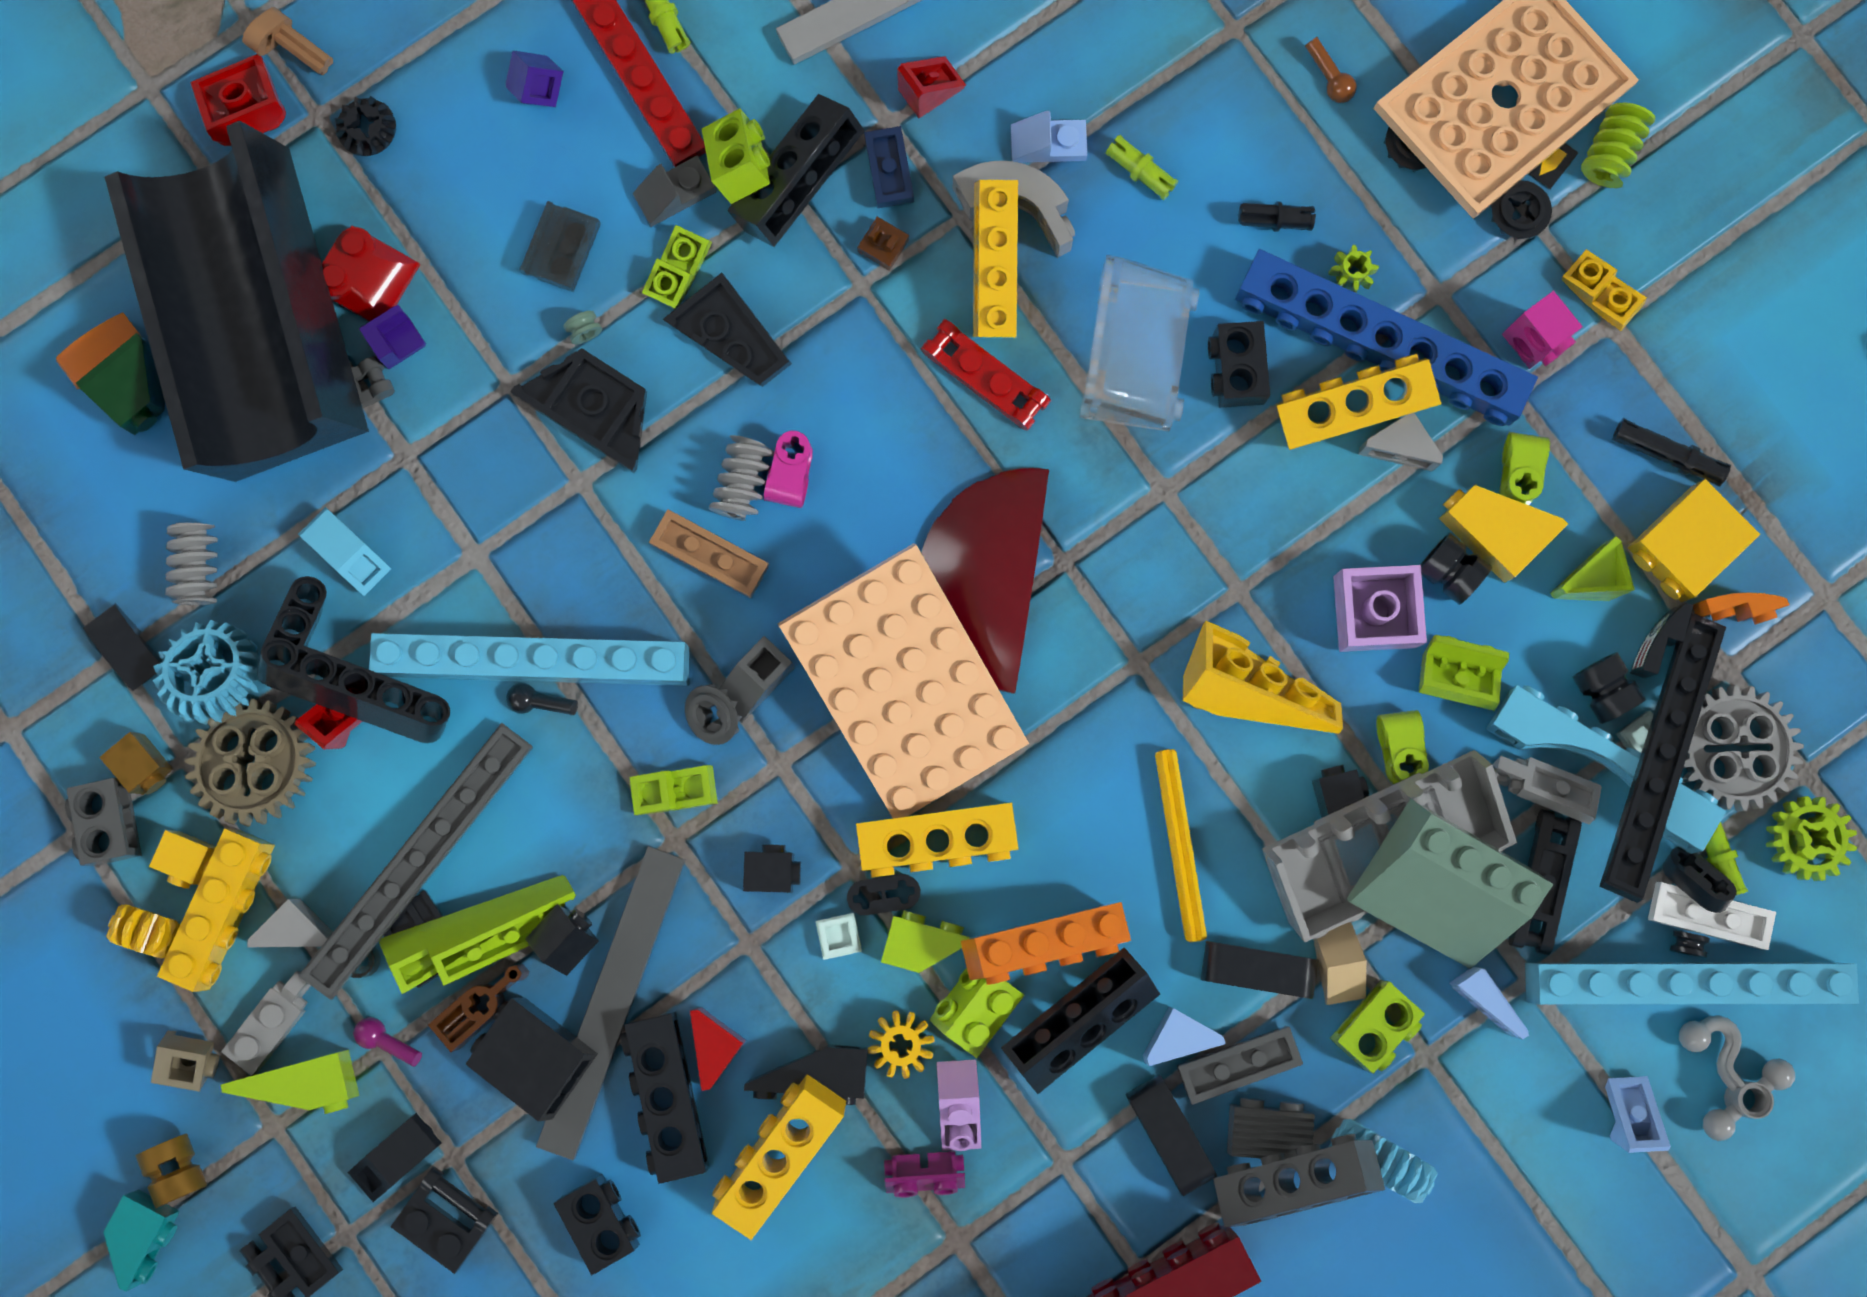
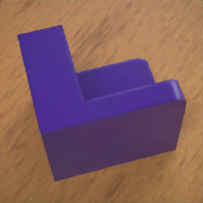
M512 50L506 88L521 103L556 107L564 71L546 55Z
M399 305L392 307L359 328L377 358L388 369H391L426 346L424 339L413 322Z

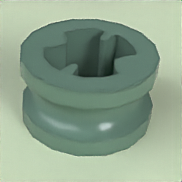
M594 311L578 313L564 323L563 327L566 332L572 333L570 336L572 344L577 345L588 342L602 332L603 329L600 323L594 322L596 319Z

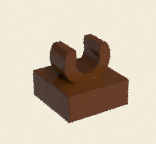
M877 216L857 249L860 254L890 271L908 243L909 235Z

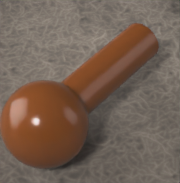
M1318 37L1314 38L1305 47L1328 81V96L1337 103L1350 101L1357 89L1355 79L1348 73H1341Z

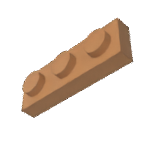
M667 509L649 541L650 545L749 598H752L770 566L768 562Z

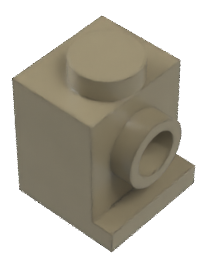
M168 1030L156 1049L151 1083L200 1092L207 1078H214L218 1068L219 1055L212 1053L214 1042L178 1036L175 1031Z

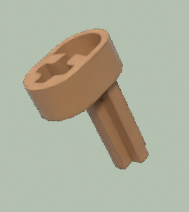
M276 7L269 8L255 18L243 34L242 42L259 56H264L276 46L281 45L318 74L324 75L327 73L328 67L333 64V58L292 28V20Z

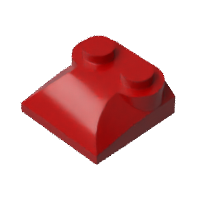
M258 54L190 82L205 129L211 139L220 145L231 146L226 128L227 125L242 121L261 133H265L279 127L285 119L286 110L278 98L264 59Z
M351 226L338 236L324 259L322 266L332 302L370 322L398 304L420 267V263L374 238L365 229Z

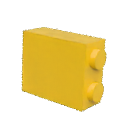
M1704 479L1691 486L1627 548L1634 554L1633 559L1636 564L1643 570L1652 572L1661 581L1660 586L1669 597L1682 603L1695 598L1760 533Z

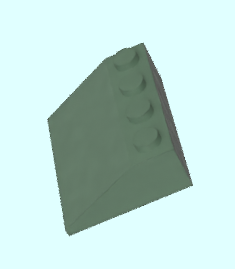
M1410 798L1346 900L1471 969L1533 917L1553 886V883L1527 865Z

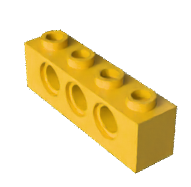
M978 180L974 183L973 337H1016L1018 180Z
M1412 354L1394 360L1396 367L1381 371L1380 366L1377 365L1357 371L1358 379L1343 383L1342 377H1337L1319 383L1320 390L1305 394L1304 388L1282 394L1283 402L1276 403V408L1289 450L1441 405L1429 359L1419 360L1418 354ZM1392 378H1400L1404 383V393L1398 399H1388L1384 394L1385 383ZM1356 389L1363 390L1367 396L1366 405L1359 411L1349 410L1346 406L1347 395ZM1316 401L1326 402L1329 406V415L1322 422H1313L1308 417V409Z
M1012 803L856 823L862 871L870 870L871 878L895 875L894 867L909 865L910 872L933 870V862L948 860L949 867L972 864L971 857L987 855L988 862L1011 859L1010 851L1019 850ZM980 825L985 828L988 838L983 846L973 847L967 843L965 832L968 827ZM933 830H942L948 835L949 845L942 852H933L927 847V835ZM896 835H903L910 842V851L901 858L893 857L887 848L889 840Z
M806 1074L799 1085L793 1082L780 1101L783 1107L778 1114L774 1116L770 1113L757 1132L760 1138L753 1147L747 1144L734 1163L737 1169L730 1178L724 1175L712 1192V1196L716 1199L711 1214L750 1240L753 1239L844 1117L846 1100L808 1074ZM793 1119H801L809 1126L798 1129L789 1122ZM770 1150H778L785 1155V1157L782 1159H773L770 1156H768L767 1152ZM747 1181H755L762 1186V1188L752 1190L746 1187L744 1183Z

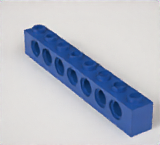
M1261 249L1256 253L1234 299L1241 302V306L1251 313L1262 314L1263 312L1276 318L1275 321L1278 325L1289 330H1302L1310 334V338L1316 343L1324 346H1331L1332 344L1345 350V355L1355 361L1365 362L1367 360L1375 365H1379L1381 371L1396 367L1394 360L1409 356L1410 350H1418L1430 361L1439 394L1449 398L1448 401L1453 406L1463 410L1471 408L1484 414L1483 418L1486 421L1498 426H1504L1505 424L1510 426L1520 418L1538 379V376ZM1271 288H1283L1288 294V299L1279 300L1275 298L1271 293ZM1315 303L1319 305L1322 309V315H1311L1307 311L1305 304ZM1347 318L1352 320L1357 327V331H1346L1341 326L1340 319ZM1383 334L1387 336L1391 342V347L1383 348L1379 346L1375 340V335ZM1445 366L1455 367L1460 374V380L1449 378L1445 372ZM1480 382L1491 384L1494 388V396L1485 395L1480 388Z

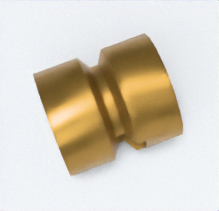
M187 1133L135 1155L142 1175L150 1177L152 1180L147 1188L155 1208L207 1186L200 1165L192 1164L191 1162L195 1152ZM176 1159L180 1169L163 1175L160 1165Z

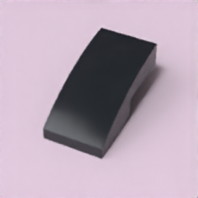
M116 603L83 627L103 657L132 691L157 674L153 666L163 661L140 636L142 632Z

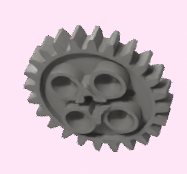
M1738 685L1729 686L1727 691L1722 687L1712 689V696L1706 693L1683 767L1687 769L1688 773L1682 778V782L1694 781L1696 783L1693 788L1694 792L1696 789H1700L1711 794L1717 800L1720 799L1719 805L1724 810H1730L1733 805L1737 812L1747 811L1749 805L1752 809L1763 808V800L1767 803L1777 802L1775 791L1787 793L1790 790L1784 780H1795L1799 777L1790 769L1791 766L1803 764V760L1793 756L1795 750L1804 748V744L1793 742L1792 739L1801 730L1800 728L1789 729L1787 725L1794 715L1787 714L1781 716L1779 711L1783 706V702L1779 701L1769 705L1770 693H1760L1755 697V687L1753 686L1744 688L1742 692ZM1752 719L1757 721L1761 728L1758 738L1750 730ZM1713 720L1719 722L1722 727L1720 739L1716 738L1711 731ZM1734 744L1741 746L1769 744L1771 747L1770 751L1758 750L1742 753L1739 751L1713 753L1704 751L1706 745L1724 746ZM1717 758L1725 766V773L1722 778L1717 776L1714 771V762ZM1755 758H1758L1763 764L1764 769L1760 777L1753 770Z

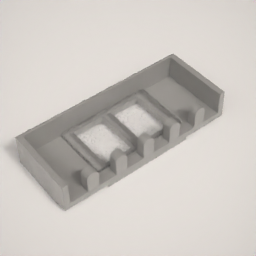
M1473 750L1424 774H1415L1314 821V825L1262 848L1288 922L1301 939L1307 942L1311 939L1321 938L1328 931L1348 922H1355L1368 913L1346 899L1410 798L1502 852L1504 849L1516 844V837L1493 765L1477 751Z

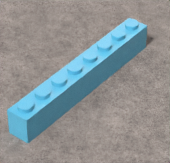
M371 633L369 670L390 678L689 686L690 647L685 642Z
M1525 963L1526 1002L1540 1005L1859 1004L1857 964Z

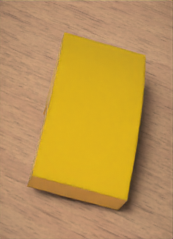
M1586 249L1562 276V281L1588 307L1615 328L1622 331L1643 307L1647 297L1616 277L1618 271L1616 268Z

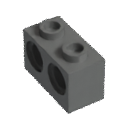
M109 778L66 788L68 799L65 801V811L67 817L73 823L75 837L72 839V850L75 857L79 860L80 866H99L142 856L131 793H128L117 778ZM99 794L103 805L101 810L95 814L92 809V801ZM106 832L110 843L108 848L102 852L99 848V839Z

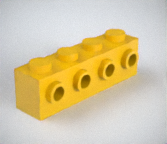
M224 828L157 977L191 992L210 990L221 973V964L227 950L231 948L237 938L241 919L253 903L256 886L271 863V853L275 847L274 844L241 830Z

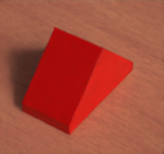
M946 56L901 63L897 68L898 90L918 118L923 117L962 91L966 86Z
M696 1008L690 1011L701 1091L710 1090L715 1085L746 1040L705 1009Z

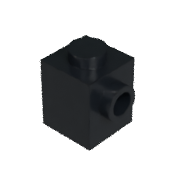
M1344 765L1321 770L1322 778L1312 781L1321 818L1369 796V789L1363 776L1359 777L1357 769L1345 772Z
M762 845V852H744L743 891L793 893V885H800L801 861H794V853H785L786 845Z
M558 904L525 938L544 964L566 976L599 942L589 929L592 926V922L578 909L570 912Z

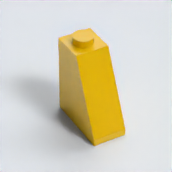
M1476 485L1465 493L1459 488L1443 503L1448 510L1439 518L1473 553H1476L1492 566L1491 571L1504 583L1515 578L1568 525L1561 517Z

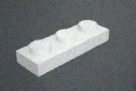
M1656 882L1648 920L1760 950H1769L1776 912L1732 901L1725 911L1714 913L1701 907L1678 886Z

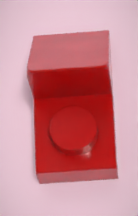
M347 689L353 694H361L357 689ZM316 704L299 717L294 725L321 748L328 750L345 747L350 731L363 721Z

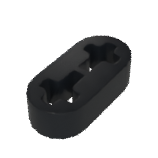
M1676 847L1663 863V871L1668 879L1708 911L1714 913L1725 911L1737 895L1735 885L1730 879L1698 853L1690 854L1684 849Z
M900 874L855 882L850 887L847 893V902L851 910L859 915L906 910L918 902L921 889L919 883L909 875ZM901 880L906 881V885L914 887L915 894L910 895L908 903L905 904L901 903L899 897L886 898V891L897 889L898 882ZM867 886L868 892L871 893L881 891L882 899L873 900L869 904V909H862L861 903H854L853 896L860 893L859 887Z

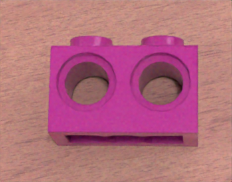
M1553 290L1525 311L1502 335L1527 367L1531 369L1540 361L1546 367L1562 355L1564 351L1576 343L1572 336L1583 326Z

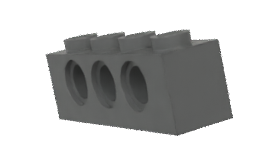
M1349 1134L1331 1139L1332 1146L1320 1149L1319 1144L1296 1148L1297 1156L1286 1159L1284 1153L1261 1158L1262 1165L1251 1168L1250 1163L1227 1167L1228 1175L1213 1178L1224 1227L1246 1226L1384 1191L1385 1186L1373 1140H1357L1355 1134ZM1331 1162L1334 1163L1336 1168V1176L1334 1180L1330 1177L1329 1174V1165ZM1296 1171L1300 1177L1298 1189L1294 1184V1174ZM1261 1181L1265 1187L1264 1197L1261 1196L1259 1191Z

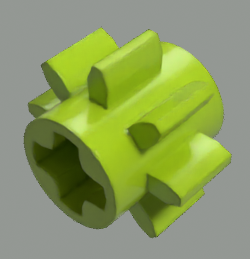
M1352 245L1347 255L1341 251L1337 252L1334 260L1338 265L1331 267L1328 275L1336 276L1338 285L1356 293L1360 285L1366 289L1372 286L1374 282L1368 275L1375 274L1379 266L1372 264L1370 259L1371 250L1364 253L1357 251L1356 245ZM1355 266L1359 271L1354 274L1350 273L1348 269Z

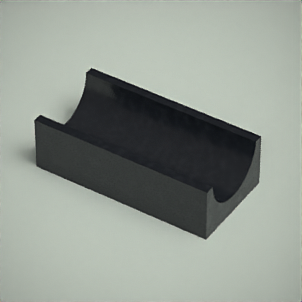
M242 121L226 126L232 150L225 157L209 166L184 174L163 177H140L124 174L119 171L105 176L183 470L234 482L369 432L330 291L323 274V266L290 149Z

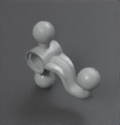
M1715 1015L1708 1016L1700 1022L1689 1021L1685 1023L1679 1030V1040L1688 1051L1701 1052L1707 1049L1711 1043V1033L1719 1031L1725 1036V1043L1719 1053L1716 1064L1719 1076L1728 1087L1724 1095L1727 1107L1724 1110L1713 1109L1703 1118L1705 1133L1713 1140L1725 1141L1732 1137L1735 1132V1122L1741 1117L1760 1119L1768 1116L1774 1106V1097L1771 1092L1774 1089L1785 1090L1791 1087L1795 1081V1071L1786 1060L1780 1058L1772 1059L1764 1065L1760 1080L1757 1082L1743 1081L1735 1072L1733 1066L1742 1044L1741 1032L1730 1019ZM1750 1089L1755 1095V1103L1751 1109L1747 1110L1743 1104V1095Z

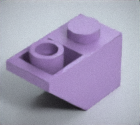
M976 1060L937 1062L942 1151L981 1149L980 1101Z

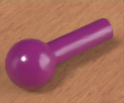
M364 1018L354 1028V1040L362 1048L373 1049L379 1047L413 1067L422 1058L420 1051L387 1034L384 1024L377 1018Z

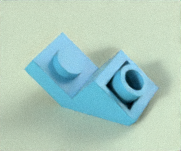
M326 507L298 533L308 545L363 596L391 570L378 555Z

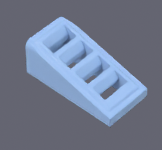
M1472 967L1449 983L1455 991L1508 1035L1522 1040L1529 1036V1031L1485 969Z

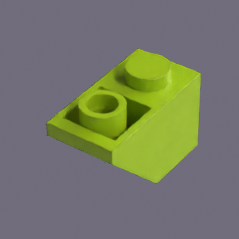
M903 910L902 918L893 916L881 963L920 973L962 949L960 941L970 939V937L962 935L964 929L962 926L941 921L940 928L924 924L926 916Z

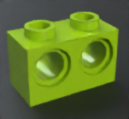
M739 108L701 128L711 181L730 204L770 184L767 167L770 166V160L761 141L765 140V136L761 126L755 119L750 120L742 109Z
M1380 980L1330 1039L1361 1068L1374 1074L1377 1069L1381 1072L1392 1063L1396 1057L1393 1051L1402 1040L1408 1042L1418 1033L1422 1027L1419 1021L1425 1013L1391 982ZM1396 1003L1401 1010V1017L1397 1023L1389 1025L1385 1019V1010L1390 1004ZM1371 1033L1375 1038V1048L1371 1053L1363 1055L1359 1049V1040L1364 1034Z

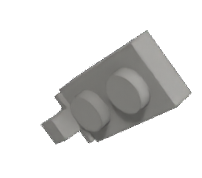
M1499 756L1492 764L1498 783L1502 786H1509L1508 791L1517 794L1516 796L1589 825L1596 819L1602 789L1601 785L1532 757H1529L1527 760L1517 759L1513 761Z
M296 971L286 984L278 981L273 988H270L221 1051V1053L251 1076L256 1075L306 1012L304 1008L308 1002L302 997L311 985L298 976L301 972Z

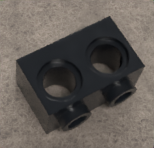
M1264 321L1218 324L1213 336L1208 337V356L1210 360L1215 359L1216 373L1211 374L1212 396H1218L1219 408L1264 405L1270 397ZM1232 339L1240 341L1244 345L1245 352L1234 353L1230 351L1227 341ZM1234 376L1244 378L1248 384V389L1244 391L1236 390L1232 387L1230 378Z
M603 1174L574 1189L553 1203L591 1276L634 1252L640 1245L637 1238L641 1234L636 1222L631 1215L625 1217L618 1204L622 1199L616 1185L611 1179L606 1181ZM591 1194L598 1198L600 1202L599 1213L590 1214L583 1209V1195ZM611 1230L615 1232L619 1237V1248L607 1249L601 1242L602 1231Z

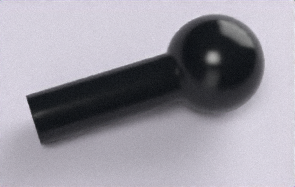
M526 683L513 685L506 695L508 707L519 714L528 713L535 708L575 715L578 708L577 700L536 693L532 686Z

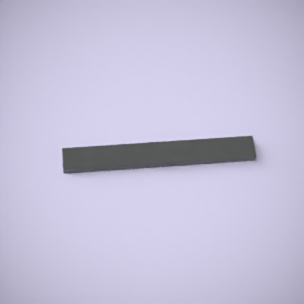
M501 723L298 976L328 999L333 1000L530 753L533 746Z
M649 846L647 847L577 1035L578 1039L598 1054L552 1120L545 1121L536 1145L537 1148L572 1161L575 1160L686 859Z

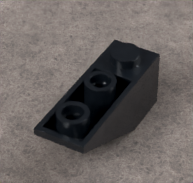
M829 1044L747 1081L744 1084V1091H753V1098L777 1099V1093H785L793 1082L799 1085L806 1074H808L845 1099L846 1105H856V1098L864 1099L868 1047Z

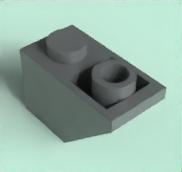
M763 636L736 664L719 690L728 689L727 696L730 700L738 701L735 709L742 716L740 722L743 723L795 669V666L774 644Z

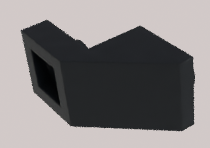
M415 1113L347 1173L369 1199L374 1202L442 1143L436 1137L432 1128Z

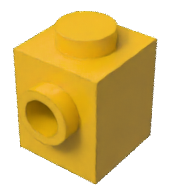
M165 830L149 867L169 875L166 880L167 882L190 889L191 884L199 885L216 846L180 831Z

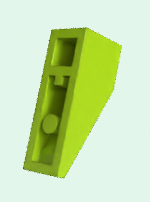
M349 1050L220 1085L222 1093L305 1110L323 1107L324 1114L349 1108L347 1100L360 1096Z

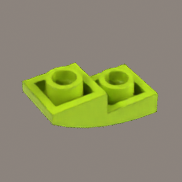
M675 225L661 259H656L642 293L675 309L679 307L700 270L712 242Z

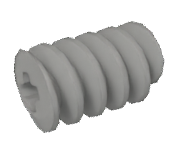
M730 435V438L736 443L728 444L725 450L732 458H726L721 463L722 467L729 473H720L717 480L724 487L715 488L713 491L714 497L721 502L711 503L709 510L727 518L746 521V515H758L759 511L749 503L752 500H762L763 498L762 495L753 489L754 486L766 485V481L758 476V472L770 470V466L763 462L762 458L774 457V451L756 440Z
M176 523L167 527V534L176 538L168 541L166 544L167 550L176 553L166 558V564L175 568V570L166 573V580L176 584L167 587L165 590V595L176 599L172 603L182 605H210L217 603L216 598L205 595V591L217 588V583L206 580V575L217 573V568L206 564V560L218 557V553L206 549V545L218 542L217 537L207 534V530L215 528L214 525Z

